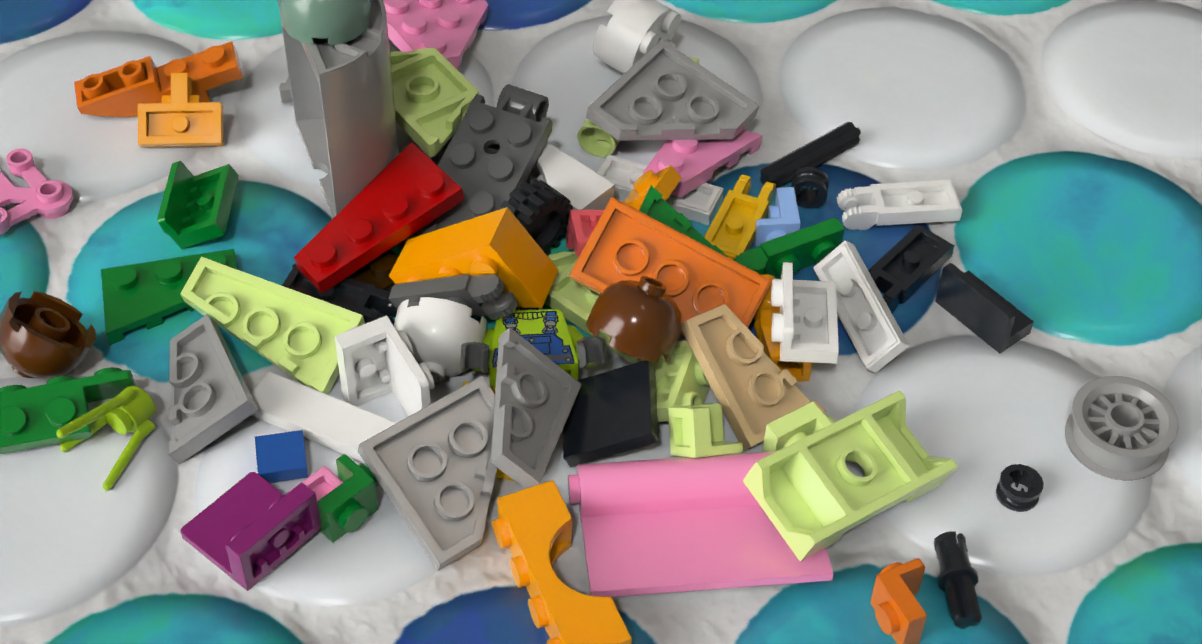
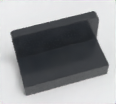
M952 263L943 267L935 302L999 354L1031 333L1034 321L969 270L964 273Z

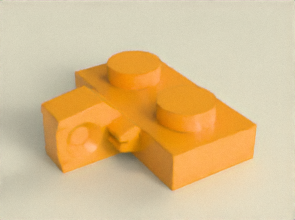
M171 73V95H162V103L138 104V145L141 148L224 146L223 105L221 102L201 103L200 95H192V78L188 76V73Z

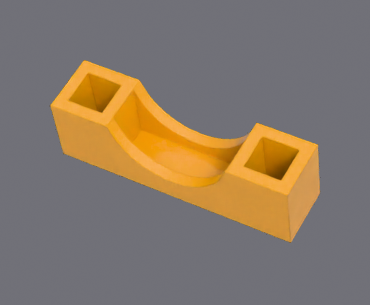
M548 481L497 498L498 519L492 521L495 538L501 549L508 547L513 557L510 559L512 575L519 588L526 586L531 597L528 599L531 617L538 629L545 627L550 640H547V644H631L632 638L611 597L590 596L574 591L565 585L553 570V566L558 558L572 547V517L554 481Z

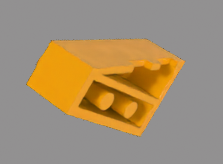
M506 207L408 239L389 277L395 284L465 274H470L471 276L496 274L503 281L504 290L512 292L517 298V307L542 308L558 269L510 209Z

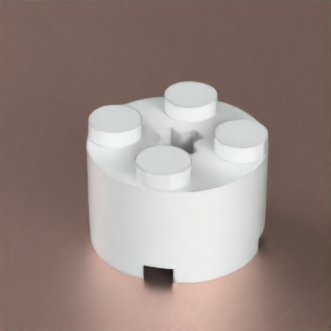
M614 0L607 10L613 16L607 27L600 23L594 39L593 53L604 63L625 74L661 39L676 48V44L671 40L681 21V15L656 0Z

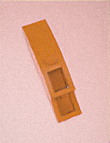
M231 41L219 46L209 47L205 51L182 59L172 60L156 67L151 56L136 61L126 62L122 66L99 74H91L84 79L74 82L77 108L81 114L138 117V104L162 103V95H171V73H188V76L192 78V95H200L201 103L211 102L209 89L243 78L238 52Z

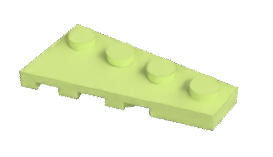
M204 257L200 258L180 293L185 303L204 316L208 314L218 326L302 385L329 395L339 375L334 336L346 332L353 327L365 324L361 314Z

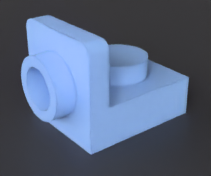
M794 187L777 188L775 205L768 206V219H758L756 221L754 248L760 246L761 243L800 230V218Z

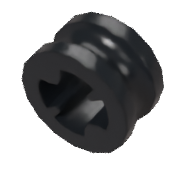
M804 167L797 170L793 174L791 187H794L797 205L802 208L812 209L818 208L825 203L829 186L827 174L815 167Z
M1012 464L1001 472L996 487V496L999 502L1009 510L1017 512L1028 511L1037 505L1044 482L1041 475L1033 468L1022 464ZM1012 483H1015V487L1023 484L1028 488L1027 492H1025L1024 488H1021L1020 491L1015 490L1011 487Z

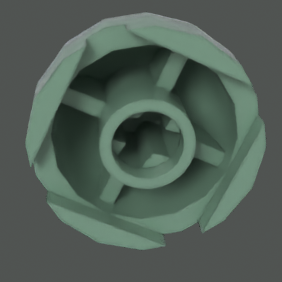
M280 0L284 29L291 37L306 44L314 45L313 38H328L329 45L341 44L357 38L367 30L370 24L369 16L372 13L371 0Z

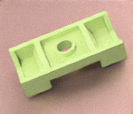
M899 390L756 461L743 479V482L801 562L836 543L850 529L904 500L909 503L942 485L958 465L952 458L934 457L927 454L906 426V397ZM845 461L859 464L865 472V477L852 474L848 470Z

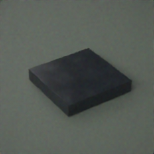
M643 360L577 380L582 385L563 428V458L570 467L658 443L655 368L651 362Z

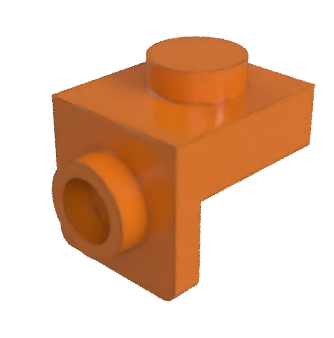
M920 558L904 564L901 562L892 563L876 575L870 604L875 610V616L882 631L887 635L891 634L897 644H919L927 614L914 597L919 592L925 570V565Z

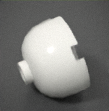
M420 297L419 306L408 307L409 299L403 301L398 307L394 327L397 332L403 330L407 334L413 348V357L417 363L424 362L427 365L434 382L442 381L444 377H451L465 372L460 371L461 345L467 342L482 343L488 329L487 320L481 316L479 323L471 318L472 308L447 299Z

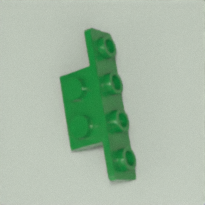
M110 367L100 369L94 373V376L75 379L70 376H59L49 379L45 385L29 388L23 385H9L0 388V454L93 437L91 423L64 438H58L56 431L89 412V402L114 398L126 387L136 386L131 370Z

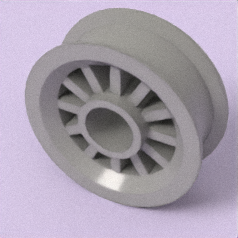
M1101 377L1088 382L1077 392L1072 405V413L1069 415L1065 425V439L1074 457L1096 474L1115 480H1139L1155 474L1165 464L1169 455V447L1174 442L1178 433V417L1170 401L1151 385L1129 377Z

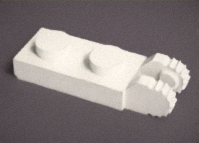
M951 179L870 184L868 187L845 189L837 197L838 207L844 210L842 215L843 225L846 229L854 231L856 229L868 230L875 224L881 226L960 221L962 207Z

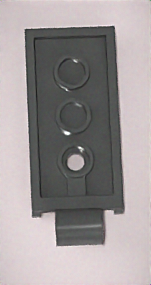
M507 84L502 89L497 107L495 108L485 104L484 96L475 95L438 164L462 188L465 200L399 243L401 248L405 246L410 238L500 210L504 200L509 203L512 199L509 194L514 189L520 192V184L526 182L552 132V120L546 117L549 107L548 97ZM498 144L500 146L499 151L495 154H487L485 152V149L491 145Z

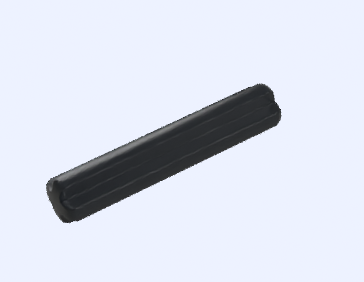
M846 122L763 167L760 171L761 183L771 182L776 184V188L791 181L793 174L800 168L816 167L849 149L860 141L859 135L861 131L859 127H855L852 122Z

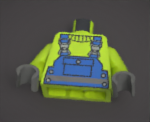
M516 307V311H513L508 317L496 319L495 328L487 330L482 343L467 342L461 345L460 371L471 368L475 371L481 370L482 373H488L489 366V384L493 388H496L499 336L509 327L576 380H578V363L581 369L596 362L602 363V365L607 364L604 338H585L575 326L566 324L563 312L558 309L543 310L542 308Z

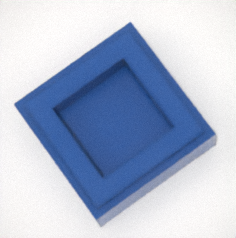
M303 430L255 436L258 475L269 483L308 478Z

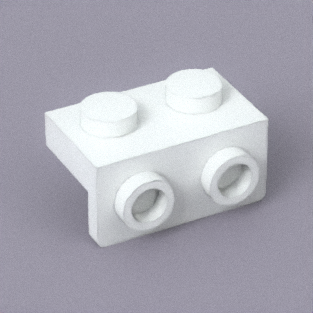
M783 262L781 279H772L771 306L779 307V314L773 313L771 340L772 342H780V361L837 364L839 346L836 282L793 280L792 263Z

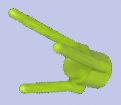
M137 386L126 387L116 397L58 429L56 436L64 438L90 423L92 435L107 424L121 435H125L127 432H134V435L102 485L103 489L108 491L112 489L143 439L155 429V425L149 419L156 414V406L151 397ZM85 439L63 442L60 445V450L67 452Z

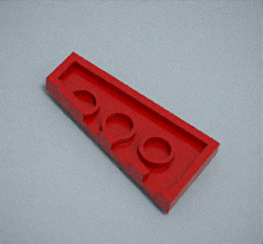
M411 142L293 257L296 266L322 294L464 201L463 190Z

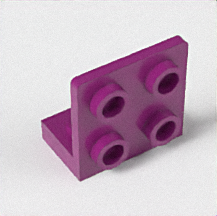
M250 472L180 529L181 536L240 586L249 591L321 529L316 493L301 482L288 494H283L256 472Z

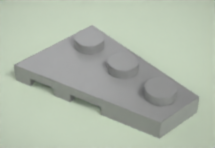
M208 314L170 339L169 383L174 387V405L169 407V421L174 425V439L169 441V456L180 465L258 409L217 323Z

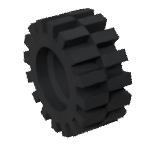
M531 179L530 184L527 182L520 184V192L514 189L509 194L512 198L509 203L504 200L500 207L502 209L506 207L510 209L548 256L551 254L550 247L554 246L556 248L560 244V241L557 240L559 236L566 235L567 228L564 226L568 224L570 210H573V207L569 204L571 201L542 180Z

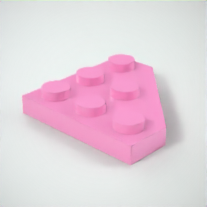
M383 0L386 8L388 38L402 52L436 48L458 69L465 50H469L477 36L479 25L483 24L487 18L489 4L485 0Z

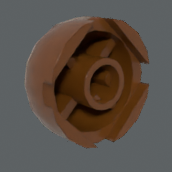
M641 276L639 282L623 280L612 283L604 289L592 307L586 327L596 337L600 329L610 335L611 339L608 345L618 351L649 362H658L660 355L663 354L667 362L670 361L678 344L682 321L681 312L677 304L671 297L665 294L667 287L654 278Z
M22 291L14 293L8 299L0 314V351L6 361L17 374L31 379H51L73 372L88 355L96 341V333L92 324L86 330L79 322L83 314L75 307L54 296L34 291L31 298H20Z

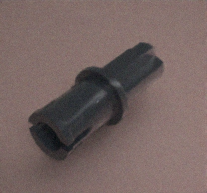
M955 531L942 533L934 540V549L936 550L941 570L938 576V585L947 594L951 617L954 620L955 626L960 629H965L968 626H977L982 619L975 586L979 579L977 571L971 567L966 538L962 533H959L956 539Z

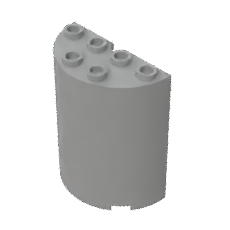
M278 0L296 126L313 169H321L323 172L328 173L327 176L319 180L334 218L399 154L385 4L383 0H371L372 13L369 16L370 24L367 30L357 38L337 45H329L328 38H313L314 45L291 37L284 29L280 0Z

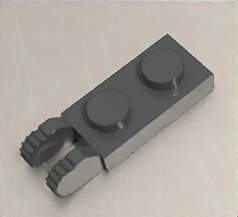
M491 273L490 275L471 276L470 274L399 283L392 286L388 298L397 309L403 301L408 299V307L419 306L420 297L447 299L472 308L471 317L488 316L491 320L508 317L513 311H516L518 306L517 298L513 293L504 290V283L501 278Z

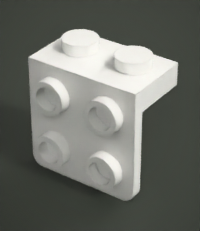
M388 316L353 327L346 332L334 336L342 397L347 403L359 406L393 392L408 417L433 403L430 398V390L434 389V380L429 368L424 362L417 363L413 357V348L407 334L403 330L397 332Z

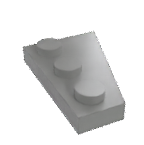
M510 327L499 336L491 463L527 489L540 484L582 384Z

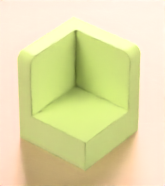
M720 403L668 407L671 455L699 458L743 453V442L724 441L723 414Z

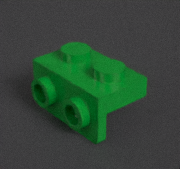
M182 161L172 163L157 221L163 232L169 235L181 249L205 241H212L225 235L239 176L232 166L227 164L193 176Z

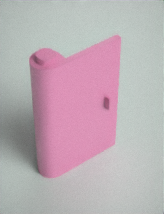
M776 451L726 454L699 458L682 457L577 465V475H568L570 505L579 504L590 596L618 597L832 581L833 570L827 548L800 562L743 482V479L756 461Z

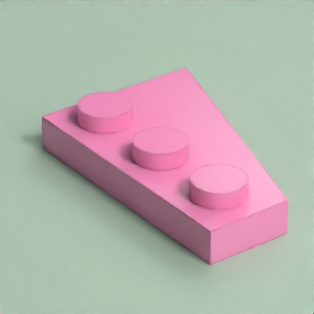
M742 130L734 139L666 140L643 171V174L649 170L657 173L672 165L682 178L671 195L682 197L712 179L714 170L723 165L730 168L738 163L739 155L748 152L752 154L759 150L762 135Z

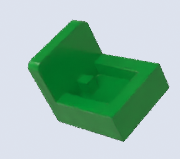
M346 454L336 459L338 477L343 483L317 501L321 522L320 532L332 543L346 533L359 529L369 516L379 510L376 494L378 482L365 464L360 463L357 465Z

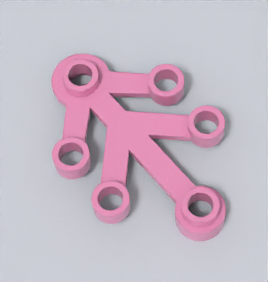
M15 149L7 155L6 161L10 173L14 176H21L29 187H14L0 171V235L7 232L11 226L37 213L46 219H56L69 212L73 201V193L67 183L58 180H47L35 167L32 153L27 149ZM10 203H20L7 211L1 208Z

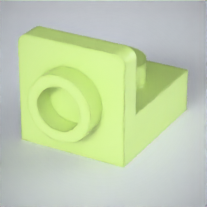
M812 401L766 425L762 452L778 451L835 423V420L829 415H825Z

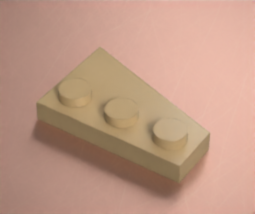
M725 304L690 318L681 325V330L718 402L722 405V410L739 442H743V451L764 443L767 424L811 402L795 385L797 380L786 368L781 370L764 353L763 344ZM816 400L813 401L823 413L827 412Z

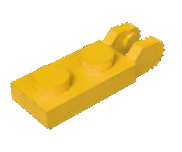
M742 174L733 190L728 191L704 238L712 245H716L732 260L736 258V255L744 254L745 251L750 250L755 239L756 221L766 218L768 206L771 205L774 198L776 184L765 182L757 198L749 196L751 177Z

